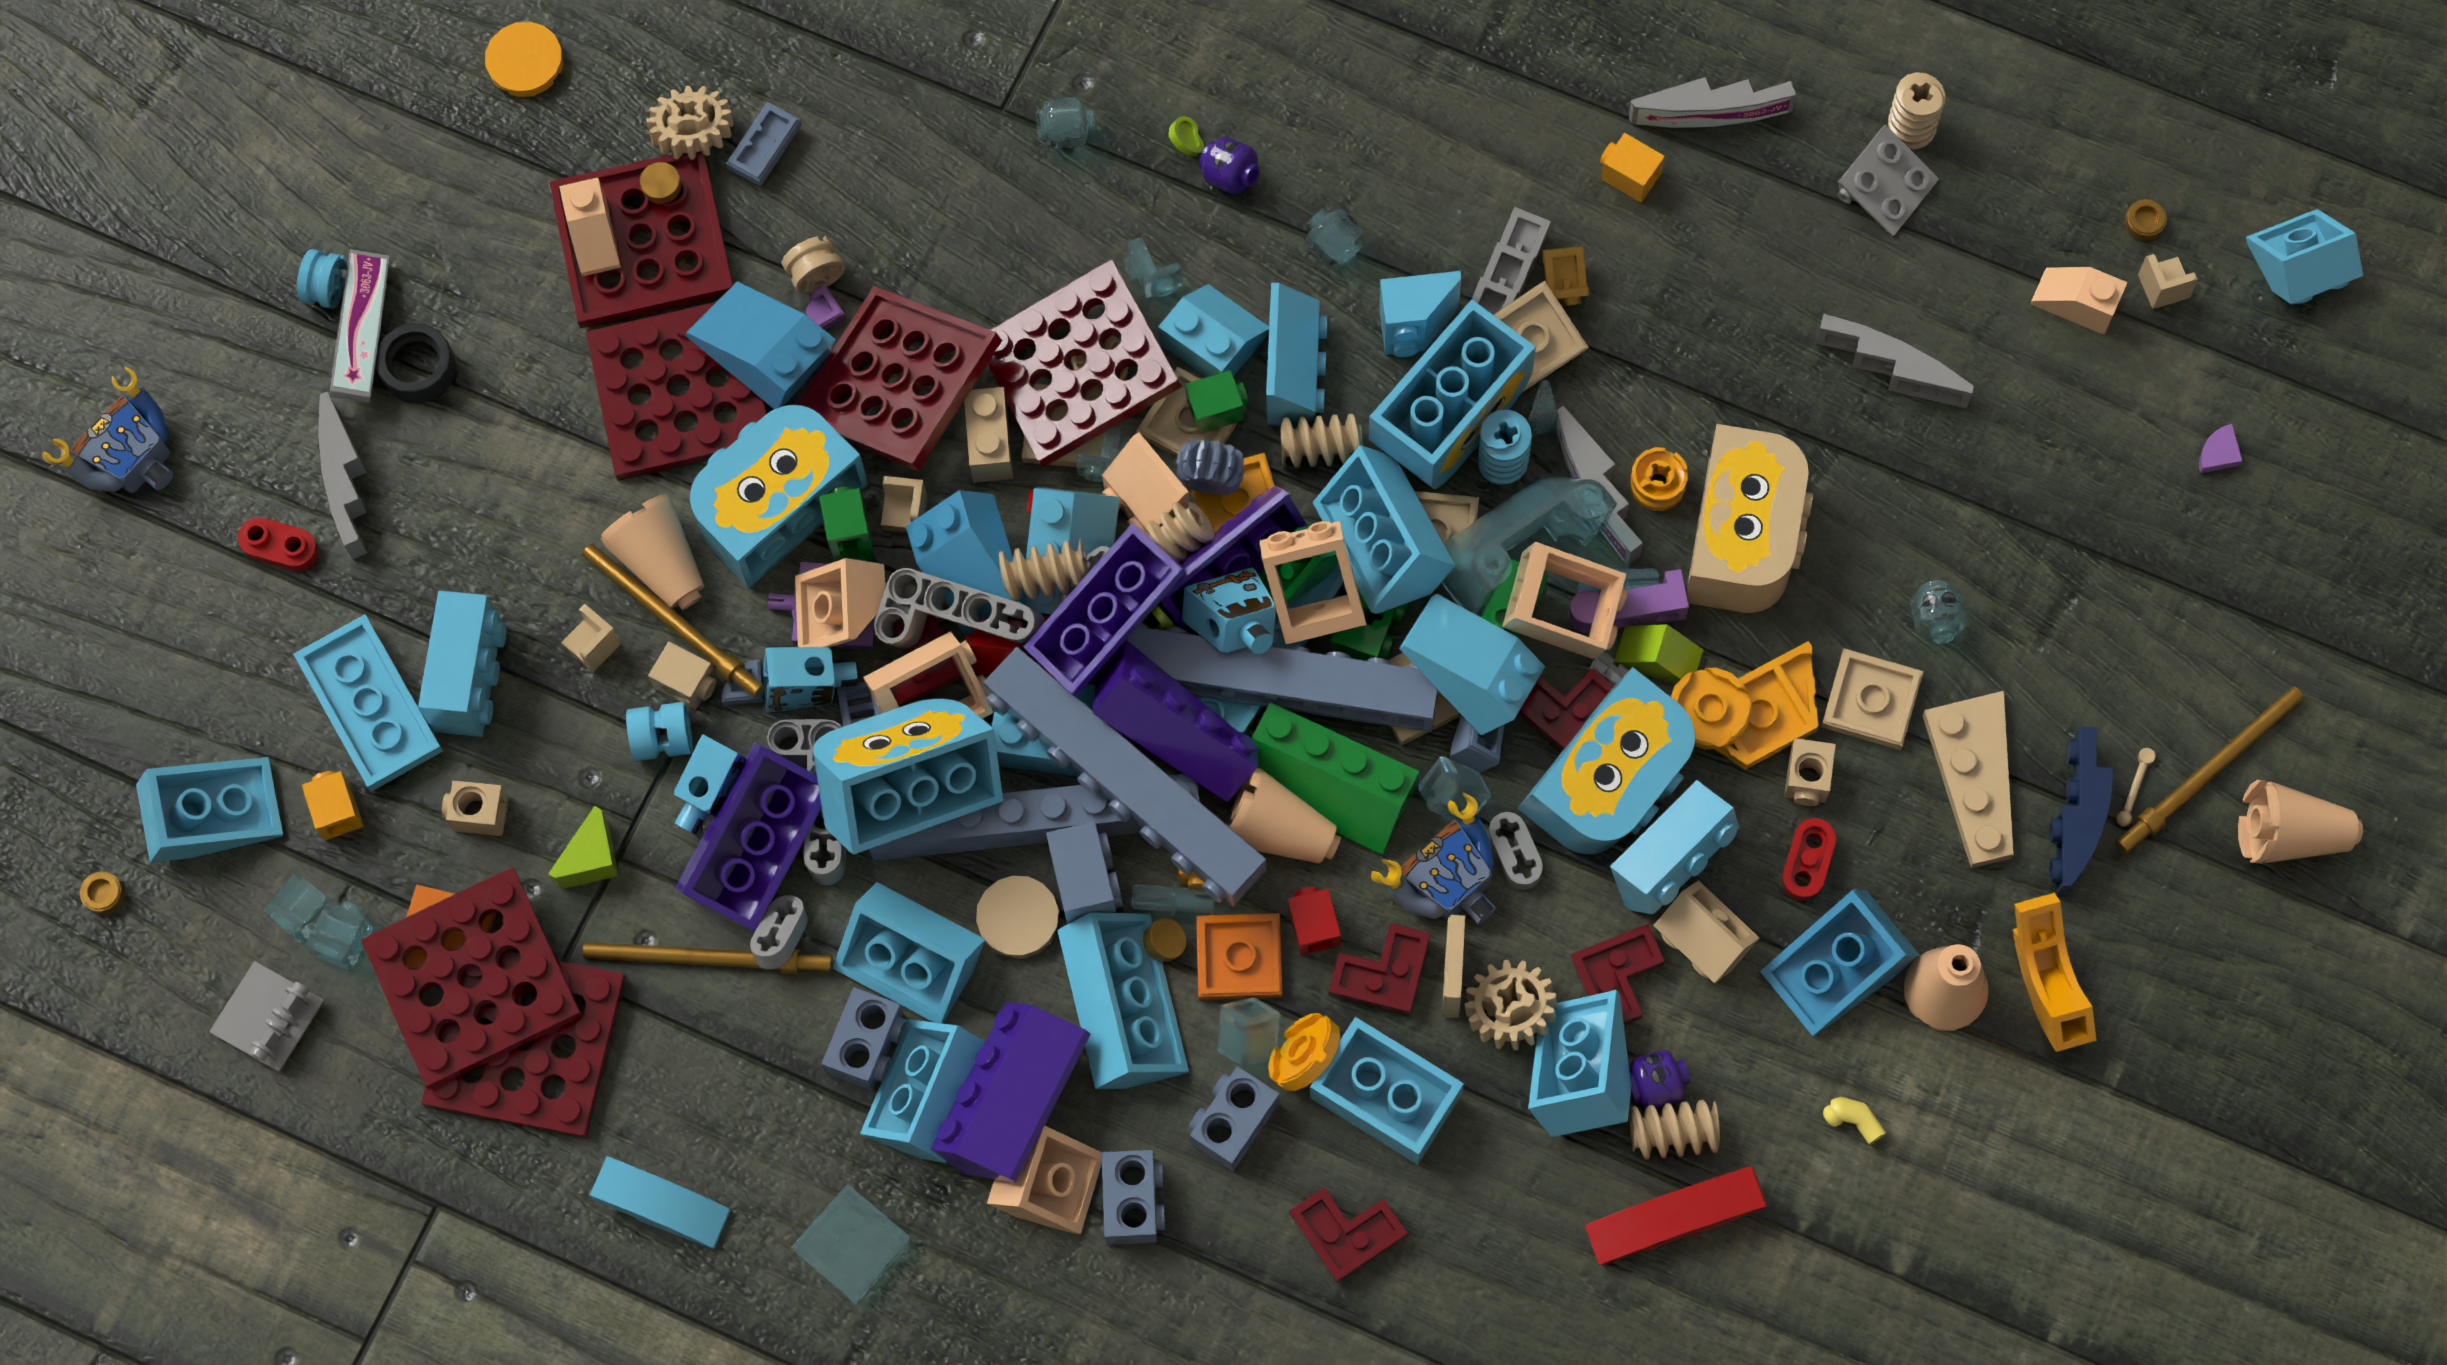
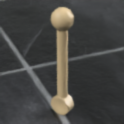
M2143 748L2139 752L2138 761L2140 764L2123 811L2116 815V821L2122 827L2129 826L2132 823L2131 811L2146 769L2155 760V752L2150 748Z

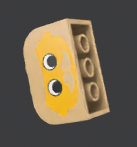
M1716 424L1686 591L1689 604L1741 613L1760 612L1768 609L1781 598L1786 589L1791 569H1799L1806 543L1807 531L1805 529L1807 519L1810 516L1813 493L1806 492L1809 473L1807 460L1801 449L1790 439L1779 434Z

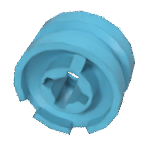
M309 249L306 252L297 278V296L301 303L314 304L319 302L321 307L334 309L339 304L344 292L346 278L342 277L341 269H347L344 255L330 253L328 256H325L323 251Z

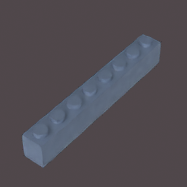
M1140 623L1126 639L1196 697L1268 707L1271 702L1288 711L1432 732L1439 690L1414 664L1402 667L1392 665L1390 661L1382 658H1370L1368 661L1351 659L1348 654L1342 652H1329L1327 655L1311 653L1305 647L1295 645L1288 646L1286 649L1270 647L1262 654L1253 653L1249 647L1225 653L1220 652L1202 636L1190 635L1184 629L1168 627L1165 631L1149 628L1144 623Z
M1018 647L983 682L986 695L988 696L985 701L995 712L1001 716L1008 713L1018 722L1016 728L1024 737L1033 743L1038 739L1049 748L1046 753L1058 766L1065 769L1069 765L1080 775L1077 778L1079 783L1091 794L1096 795L1100 792L1110 801L1109 808L1121 820L1127 822L1131 819L1142 828L1139 831L1140 835L1151 846L1158 849L1162 845L1173 855L1171 861L1180 871L1188 876L1193 872L1205 882L1202 885L1203 889L1214 900L1221 903L1225 899L1234 906L1267 870L1266 859L1105 721L1092 714L1093 711L1077 697L1073 696L1063 685Z
M1185 774L1169 776L1199 801L1196 781ZM1082 785L1002 793L1003 802L870 848L869 851L873 861L1048 843L1047 832L1093 821L1096 823L1098 834L1106 833L1107 836L1139 833L1142 828L1131 819L1124 822L1116 816L1108 806L1110 801L1100 792L1093 795Z

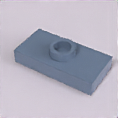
M767 102L726 162L727 169L761 187L802 126L801 119Z

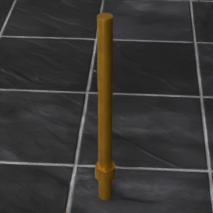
M589 544L584 549L582 556L715 665L717 667L716 672L727 682H735L754 699L759 698L764 693L766 687L745 670V664L735 655H727L594 544Z
M2296 687L2290 688L2156 807H2148L2136 818L2137 823L2115 842L2117 848L2122 853L2128 854L2148 835L2151 837L2156 835L2166 826L2165 820L2298 705L2304 699L2303 693Z
M584 942L583 945L584 959L762 968L756 963L752 951ZM794 949L787 963L775 969H780L781 974H799V970L832 972L833 956L800 954L799 949Z

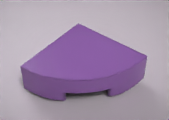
M824 283L820 285L810 297L806 315L827 331L846 318Z
M2232 424L2219 428L2207 439L2199 458L2200 473L2237 467L2242 463Z

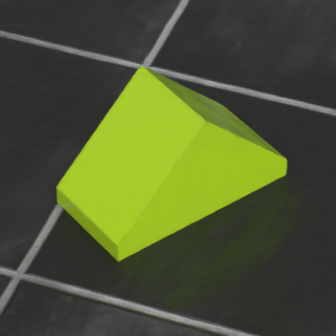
M1667 624L1625 626L1614 658L1616 660L1614 664L1616 666L1622 664L1629 670L1633 667L1643 675L1677 684L1684 675L1697 671L1703 649Z
M596 806L593 807L548 873L553 883L560 889L619 876L609 823L602 810Z

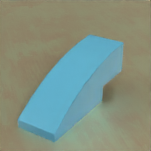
M606 1156L590 1193V1196L596 1203L631 1215L640 1222L714 1250L731 1212L729 1208L704 1196Z

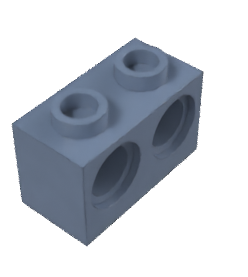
M853 987L821 1063L825 1073L873 1091L876 1081L882 1082L888 1072L891 1058L887 1057L892 1042L898 1043L901 1040L907 1020L903 1018L904 1013L900 1004ZM880 1013L885 1016V1022L881 1027L877 1029L864 1027V1022L869 1015ZM864 1051L870 1055L868 1062L863 1067L853 1068L848 1065L850 1056L855 1052Z
M1238 1066L1231 1075L1224 1073L1212 1091L1215 1099L1207 1110L1201 1107L1188 1126V1129L1192 1131L1189 1135L1191 1145L1232 1172L1280 1104L1278 1092ZM1248 1091L1253 1094L1255 1101L1247 1108H1238L1232 1103V1097L1237 1092ZM1218 1125L1225 1126L1230 1129L1232 1134L1227 1141L1215 1143L1208 1138V1133L1213 1127Z
M1153 1150L1102 1152L1104 1237L1106 1244L1158 1242L1157 1230H1165L1164 1204H1156V1188H1164L1163 1163L1155 1162ZM1137 1167L1143 1170L1145 1173L1144 1179L1137 1185L1125 1184L1121 1177L1128 1168ZM1132 1209L1142 1210L1147 1215L1145 1222L1136 1228L1128 1227L1123 1223L1124 1215Z

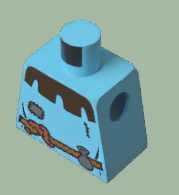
M1253 567L1184 587L1182 620L1220 652L1228 653L1249 647L1253 653L1262 654L1271 647L1274 636L1276 607Z
M779 647L765 649L762 676L763 685L766 687L764 691L766 713L828 705L833 701L834 689L836 687L857 686L856 662L833 663L832 652L829 647Z
M702 734L674 790V795L686 802L674 824L696 835L707 814L714 817L745 757ZM708 788L707 793L703 796L704 791Z

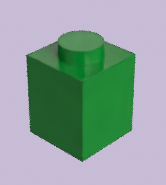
M1231 370L1185 384L1186 401L1198 434L1244 421L1243 406L1249 404L1247 393L1242 381L1235 383Z

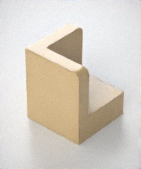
M2154 254L2146 256L2138 273L2152 309L2190 298L2198 282L2195 272L2185 274L2178 257L2158 263Z
M884 476L882 485L885 492V500L881 520L882 531L907 533L906 525L926 512L928 497L924 481Z
M584 604L579 609L584 620L561 643L569 653L594 673L621 643L613 627Z

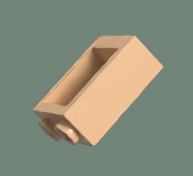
M1321 521L1312 524L1308 529L1292 533L1286 531L1277 532L1270 535L1267 539L1260 540L1262 561L1286 645L1366 625L1363 604L1340 521L1332 523ZM1336 551L1347 595L1288 609L1276 565Z
M1534 542L1522 552L1502 628L1594 659L1604 651L1610 650L1616 639L1617 626H1614L1613 623L1616 612L1621 611L1627 597V589L1623 588L1626 573ZM1544 570L1601 590L1589 637L1532 618Z
M951 631L863 677L882 714L899 708L890 690L891 687L952 657L970 696L958 702L968 706L982 719L994 712L985 701L988 696L986 695L983 682L986 679L982 674L976 677L971 667L977 660L966 640L959 643Z

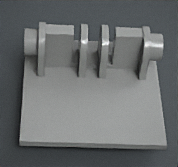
M1884 125L1838 181L1840 191L1837 195L1840 200L1847 204H1850L1852 200L1857 201L1893 237L1939 178L1887 125Z
M254 961L209 1033L280 1072L325 1000L309 992L310 990L296 981L293 983Z

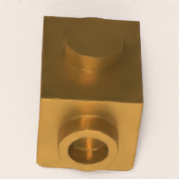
M1583 246L1542 250L1545 282L1560 305L1581 304V296L1590 295L1586 281Z

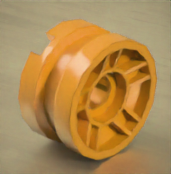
M1655 447L1644 451L1636 458L1632 467L1630 491L1634 499L1642 507L1651 511H1665L1675 507L1682 500L1688 482L1687 465L1677 452L1674 454L1665 450L1666 448ZM1661 474L1666 478V484L1657 480L1652 482L1651 479L1654 475Z

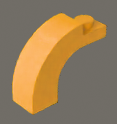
M2055 893L2014 904L2017 928L2013 929V935L2021 972L2034 1011L2051 1045L2057 1052L2097 1041L2093 1006L2080 988L2068 956L2060 900Z

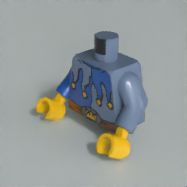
M123 367L131 375V383L126 387H121L113 376L111 381L116 389L126 391L129 394L128 400L121 395L70 448V452L73 454L72 457L69 455L67 443L61 439L51 440L54 445L61 449L59 459L53 458L45 451L42 452V456L49 464L61 463L66 473L91 490L116 492L122 488L133 493L145 481L156 490H162L173 477V472L162 464L170 455L169 449L164 444L169 434L163 412L143 387L138 388L135 372Z
M1463 792V796L1467 801V806L1463 811L1459 812L1455 802L1450 800L1448 803V810L1453 815L1462 819L1460 825L1454 819L1402 866L1395 861L1382 859L1383 864L1389 870L1387 877L1384 878L1381 873L1372 871L1371 878L1378 884L1388 885V892L1408 913L1431 919L1441 917L1448 921L1450 915H1457L1464 909L1480 925L1496 910V907L1483 894L1491 885V872L1495 865L1489 836L1479 816L1476 815L1478 809L1477 801L1474 797Z

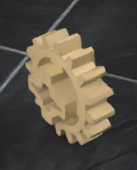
M686 86L684 93L681 94L674 89L670 90L671 98L659 97L657 99L659 107H650L649 113L651 118L647 119V126L653 146L659 145L662 154L672 150L675 159H679L683 153H688L690 160L695 159L696 152L699 151L708 156L710 155L709 147L722 148V138L731 137L730 127L734 126L728 100H721L718 91L708 95L705 86H702L698 92H692L691 87Z
M1504 960L1503 969L1498 971L1492 964L1488 965L1489 976L1485 978L1482 975L1476 974L1474 979L1477 988L1471 987L1466 990L1469 1002L1465 1003L1466 1015L1470 1017V1028L1472 1031L1480 1030V1038L1484 1043L1493 1037L1497 1049H1501L1505 1041H1509L1513 1050H1518L1519 1041L1523 1039L1531 1046L1534 1045L1533 1034L1537 1032L1546 1036L1548 1034L1546 1022H1555L1556 1020L1555 1009L1553 1008L1557 1007L1556 993H1551L1553 987L1550 978L1542 980V972L1539 967L1533 969L1530 973L1527 972L1526 961H1521L1517 969L1511 968L1509 960ZM1527 987L1536 994L1539 1000H1535L1534 994L1527 993ZM1483 1009L1487 1010L1488 1015L1494 1016L1496 1018V1021L1493 1022L1492 1020H1490L1484 1013Z

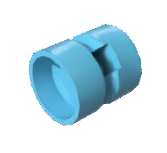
M685 701L662 704L659 711H654L651 706L627 709V733L634 762L657 759L660 752L663 751L669 757L692 754V732ZM659 728H667V734L660 735Z

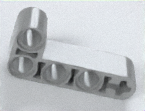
M902 568L891 574L875 618L874 629L881 641L897 648L906 649L914 646L919 641L927 616L931 615L1025 645L1044 624L1045 619L1040 612L1024 604L913 569ZM915 579L917 591L915 595L907 599L904 593L907 583ZM953 591L955 597L953 605L949 609L943 610L941 605L943 596L947 592ZM990 603L992 613L989 619L980 622L978 617L980 608L984 604ZM1008 616L1022 621L1027 620L1028 626L1026 629L1015 627L1007 623ZM902 618L905 624L904 630L901 635L894 638L892 626L894 622Z
M828 719L781 720L773 724L769 729L767 741L771 751L801 767H807L808 771L816 774L813 755L814 744L826 733L841 728V725ZM786 737L798 739L795 747L790 750L778 748L781 740ZM821 808L804 839V861L812 879L821 885L827 886L835 884L843 877L846 868V848L827 829L816 827L817 821L823 817ZM822 845L827 846L831 858L830 861H827L826 868H820L818 865L823 862L824 850Z

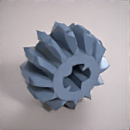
M1194 439L1181 445L1175 465L1177 466L1176 476L1178 480L1188 490H1196L1201 494L1208 493L1213 496L1217 494L1226 496L1231 494V492L1238 491L1240 482L1243 481L1245 470L1243 469V453L1235 450L1232 445H1224L1220 441L1213 442L1207 439L1203 441Z

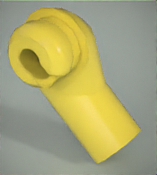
M1837 1097L1832 1099L1831 1105L1826 1106L1823 1110V1116L1831 1126L1835 1127L1843 1122L1855 1124L1869 1145L1878 1141L1886 1134V1131L1870 1108L1863 1102L1845 1097Z

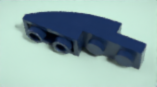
M2080 726L2073 740L2069 739L2067 742L2066 762L2073 765V779H2068L2066 802L2073 805H2063L2056 818H2051L2049 827L2050 843H2056V858H2051L2049 881L2050 883H2056L2057 897H2065L2085 869L2102 835L2109 812L2113 785V768L2097 767V727Z

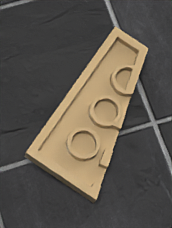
M2004 691L1924 710L1922 716L1970 867L1975 868L2011 859L2013 856Z

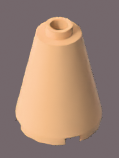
M662 494L642 503L643 509L633 514L629 511L620 517L601 534L602 538L600 539L613 555L670 608L679 606L681 610H685L702 598L699 592L704 588V583L673 502L667 494Z
M1258 767L1242 785L1230 811L1232 812V824H1226L1258 852L1318 864L1323 861L1324 857L1332 859L1341 840L1340 836L1335 835L1337 829L1335 824Z
M2268 780L2254 781L2244 794L2242 803H2249L2247 816H2239L2238 838L2241 853L2245 858H2252L2250 860L2252 863L2262 864L2349 852L2362 838L2363 825L2361 820L2357 818L2353 810Z
M1957 944L1936 948L1921 954L1910 965L1904 979V998L1910 1012L1916 1018H1919L1928 1024L1929 1027L1936 1030L1955 1031L1970 1025L1982 1013L1987 1003L1989 988L1982 964L1976 952L1965 945Z

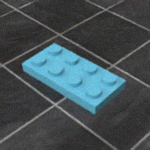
M366 614L293 654L370 792L443 752Z

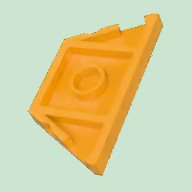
M1809 641L1738 678L1744 683L1748 691L1752 714L1747 729L1735 743L1722 749H1714L1715 751L1746 770L1791 746L1794 738L1804 739L1817 732L1818 717L1817 708L1815 707V679L1812 671V645Z

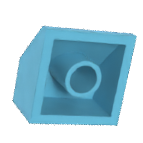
M2319 209L2246 237L2247 245L2272 292L2290 304L2307 302L2316 294L2329 289L2343 288L2349 284V281L2363 276L2356 233Z
M1460 271L1380 279L1379 312L1385 355L1394 354L1396 357H1410L1419 351L1427 349L1459 311Z
M1207 284L1182 297L1158 326L1160 346L1205 378L1231 370L1234 377L1268 336L1269 326Z

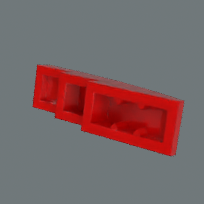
M1753 1166L1616 1212L1585 1224V1228L1598 1264L1606 1266L1638 1252H1648L1681 1238H1691L1767 1208L1768 1205Z

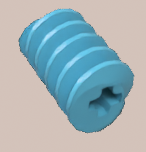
M1509 409L1497 410L1489 414L1483 421L1480 430L1478 467L1482 476L1489 482L1497 485H1508L1520 480L1527 471L1532 439L1531 427L1527 420L1518 412Z

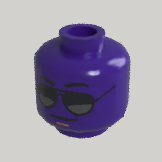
M1222 137L1210 142L1204 148L1200 157L1199 164L1204 180L1208 184L1229 194L1237 195L1247 187H1252L1258 180L1260 167L1258 166L1257 153L1252 147L1233 138Z
M1660 1050L1635 1058L1630 1065L1632 1100L1635 1105L1641 1103L1645 1109L1649 1105L1659 1109L1665 1103L1672 1105L1682 1101L1685 1095L1683 1085L1691 1083L1684 1060L1675 1061L1672 1053L1667 1050Z

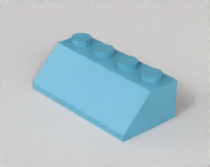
M1359 445L1313 501L1322 521L1330 523L1341 522L1358 589L1373 613L1378 614L1431 595L1456 566L1399 463L1388 454Z
M1089 912L1057 930L1080 1027L1091 1033L1085 1048L1095 1089H1126L1189 1072L1163 963L1151 958L1143 944L1144 931L1152 924L1151 914Z

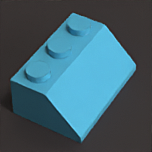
M1271 283L1266 389L1267 424L1281 426L1283 419L1288 417L1292 426H1297L1299 418L1305 417L1309 427H1313L1316 413H1324L1325 389H1317V377L1325 376L1326 352H1319V339H1327L1328 315H1320V300L1281 283Z
M1043 487L1034 488L1026 559H1029L1031 546H1036L1041 557L1045 556L1048 543H1052L1057 554L1062 553L1063 541L1068 540L1073 551H1078L1080 538L1083 541L1086 556L1092 550L1101 546L1111 548L1115 543L1120 497ZM1055 584L1054 594L1049 597L1044 594L1039 586L1036 599H1030L1023 589L1027 602L1026 606L1040 613L1052 614L1060 605L1058 598L1061 591L1057 584Z
M1696 780L1610 866L1624 906L1630 911L1654 914L1662 905L1671 903L1677 896L1679 888L1691 876L1701 873L1706 867L1708 859L1720 847L1727 846L1734 839L1737 830L1740 828L1734 808Z
M876 882L855 903L832 969L932 1022L943 1024L974 971L985 939Z
M908 1019L902 1038L891 1059L888 1072L879 1087L860 1134L915 1157L946 1163V1160L930 1149L937 1137L939 1126L946 1120L956 1100L957 1092L961 1085L965 1083L975 1063L976 1055L981 1047L984 1046L985 1041L957 1025Z

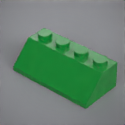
M1270 702L1251 738L1258 747L1257 767L1337 826L1335 835L1383 857L1419 786V771Z

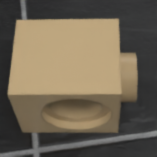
M669 641L648 675L654 689L679 702L685 701L687 706L695 710L702 700L707 701L711 697L717 684L716 674L710 662Z
M1794 738L1790 749L1784 797L1793 798L1795 803L1803 806H1816L1818 802L1826 803L1830 792L1836 744ZM1812 768L1819 774L1820 779L1814 782L1806 781L1800 776L1799 770Z
M452 781L451 792L446 793L443 798L442 816L446 818L447 823L454 832L503 836L509 797L501 785ZM471 802H483L482 808L478 813L474 815L464 814L466 807Z

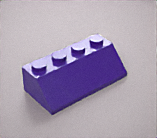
M1271 487L1264 494L1257 496L1237 516L1226 521L1214 533L1215 537L1211 542H1203L1198 551H1190L1187 559L1179 561L1186 572L1158 603L1178 628L1188 631L1189 634L1194 632L1182 620L1184 587L1252 567L1259 576L1264 570L1260 540L1267 539L1270 535L1277 532L1286 531L1292 533L1297 528L1308 526L1289 494L1280 487Z
M1132 523L1023 647L1076 697L1185 574L1186 570L1158 542L1136 524Z
M754 742L675 888L687 897L755 932L822 808L817 775Z
M1006 1002L1003 1009L997 1014L994 1027L984 1046L978 1051L975 1063L965 1083L959 1088L956 1100L946 1120L939 1126L937 1137L930 1150L964 1174L1016 1183L1091 1033L1035 1006Z

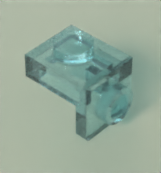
M1142 237L1127 242L1129 257L1124 258V264L1131 281L1139 280L1146 299L1155 295L1158 297L1167 296L1183 284L1182 270L1179 263L1156 270Z
M1122 422L1104 432L1101 456L1077 454L1076 466L1078 475L1084 476L1089 481L1103 482V473L1130 440L1129 435L1123 434Z

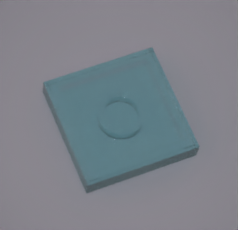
M847 1183L794 1243L791 1249L856 1305L909 1245L912 1239Z

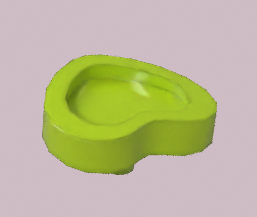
M1182 116L1171 124L1168 133L1169 138L1182 153L1194 157L1204 150V143L1198 134L1197 123L1193 119Z
M1158 605L1151 611L1160 622L1154 629L1165 630L1168 627H1177Z

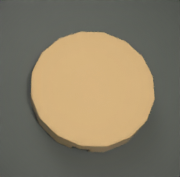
M1010 876L996 881L985 890L977 905L976 922L981 937L985 939V943L993 952L1015 959H1025L1039 954L1051 944L1056 935L1055 932L1058 928L1060 913L1054 895L1043 883L1029 876Z

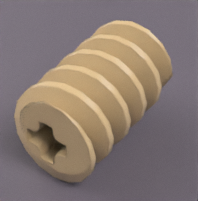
M1919 72L1908 74L1900 80L1888 116V127L1909 149L1923 148L1933 140L1945 105V91L1942 84L1935 77Z
M1348 414L1344 426L1341 425L1337 415H1332L1328 427L1325 426L1321 416H1316L1312 428L1309 427L1305 417L1299 418L1295 429H1293L1290 419L1288 417L1284 418L1280 428L1283 468L1287 457L1291 458L1295 468H1299L1303 456L1307 457L1311 467H1315L1319 455L1323 456L1327 466H1332L1335 454L1339 455L1344 465L1351 456V453H1354L1359 445L1363 446L1361 424H1357L1353 414Z
M1175 502L1172 506L1176 515L1174 518L1165 511L1161 512L1162 527L1152 520L1147 522L1149 536L1178 561H1184L1189 556V551H1198L1202 546V542H1211L1215 537L1208 518L1200 507L1193 502H1189L1187 509L1180 503Z
M1081 538L1078 551H1073L1068 540L1063 541L1062 553L1057 554L1052 543L1047 544L1046 554L1042 557L1036 546H1031L1029 559H1024L1019 548L1015 549L1013 561L1008 562L1003 551L999 552L1003 585L1005 591H1008L1010 597L1015 602L1021 600L1023 589L1030 599H1036L1039 586L1047 597L1054 594L1055 584H1057L1061 593L1068 594L1071 582L1073 581L1075 586H1077L1088 574L1087 557Z
M1699 1100L1694 1113L1688 1102H1681L1677 1115L1672 1105L1665 1103L1661 1116L1658 1115L1655 1106L1649 1105L1645 1110L1644 1118H1642L1636 1106L1629 1108L1633 1152H1635V1148H1640L1645 1160L1650 1158L1652 1147H1657L1661 1157L1666 1158L1669 1145H1674L1679 1157L1684 1155L1686 1144L1689 1143L1696 1155H1700L1703 1142H1708L1713 1154L1718 1152L1720 1129L1715 1101L1710 1111L1706 1102Z

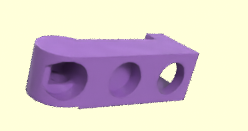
M1682 570L1666 571L1662 584L1628 589L1625 603L1621 611L1616 612L1613 623L1614 626H1617V630L1624 629L1625 626L1652 625L1685 620L1689 606ZM1583 590L1573 597L1570 603L1569 621L1576 631L1590 634L1600 596L1598 592Z

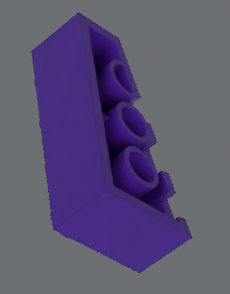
M1127 640L1124 641L1097 673L1092 714L1226 802L1232 798L1257 769L1258 747L1249 736L1237 731Z

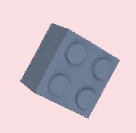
M1095 821L1046 833L1067 924L1089 912L1116 913V909L1123 907L1116 872L1107 873V870L1114 868L1107 834H1098Z

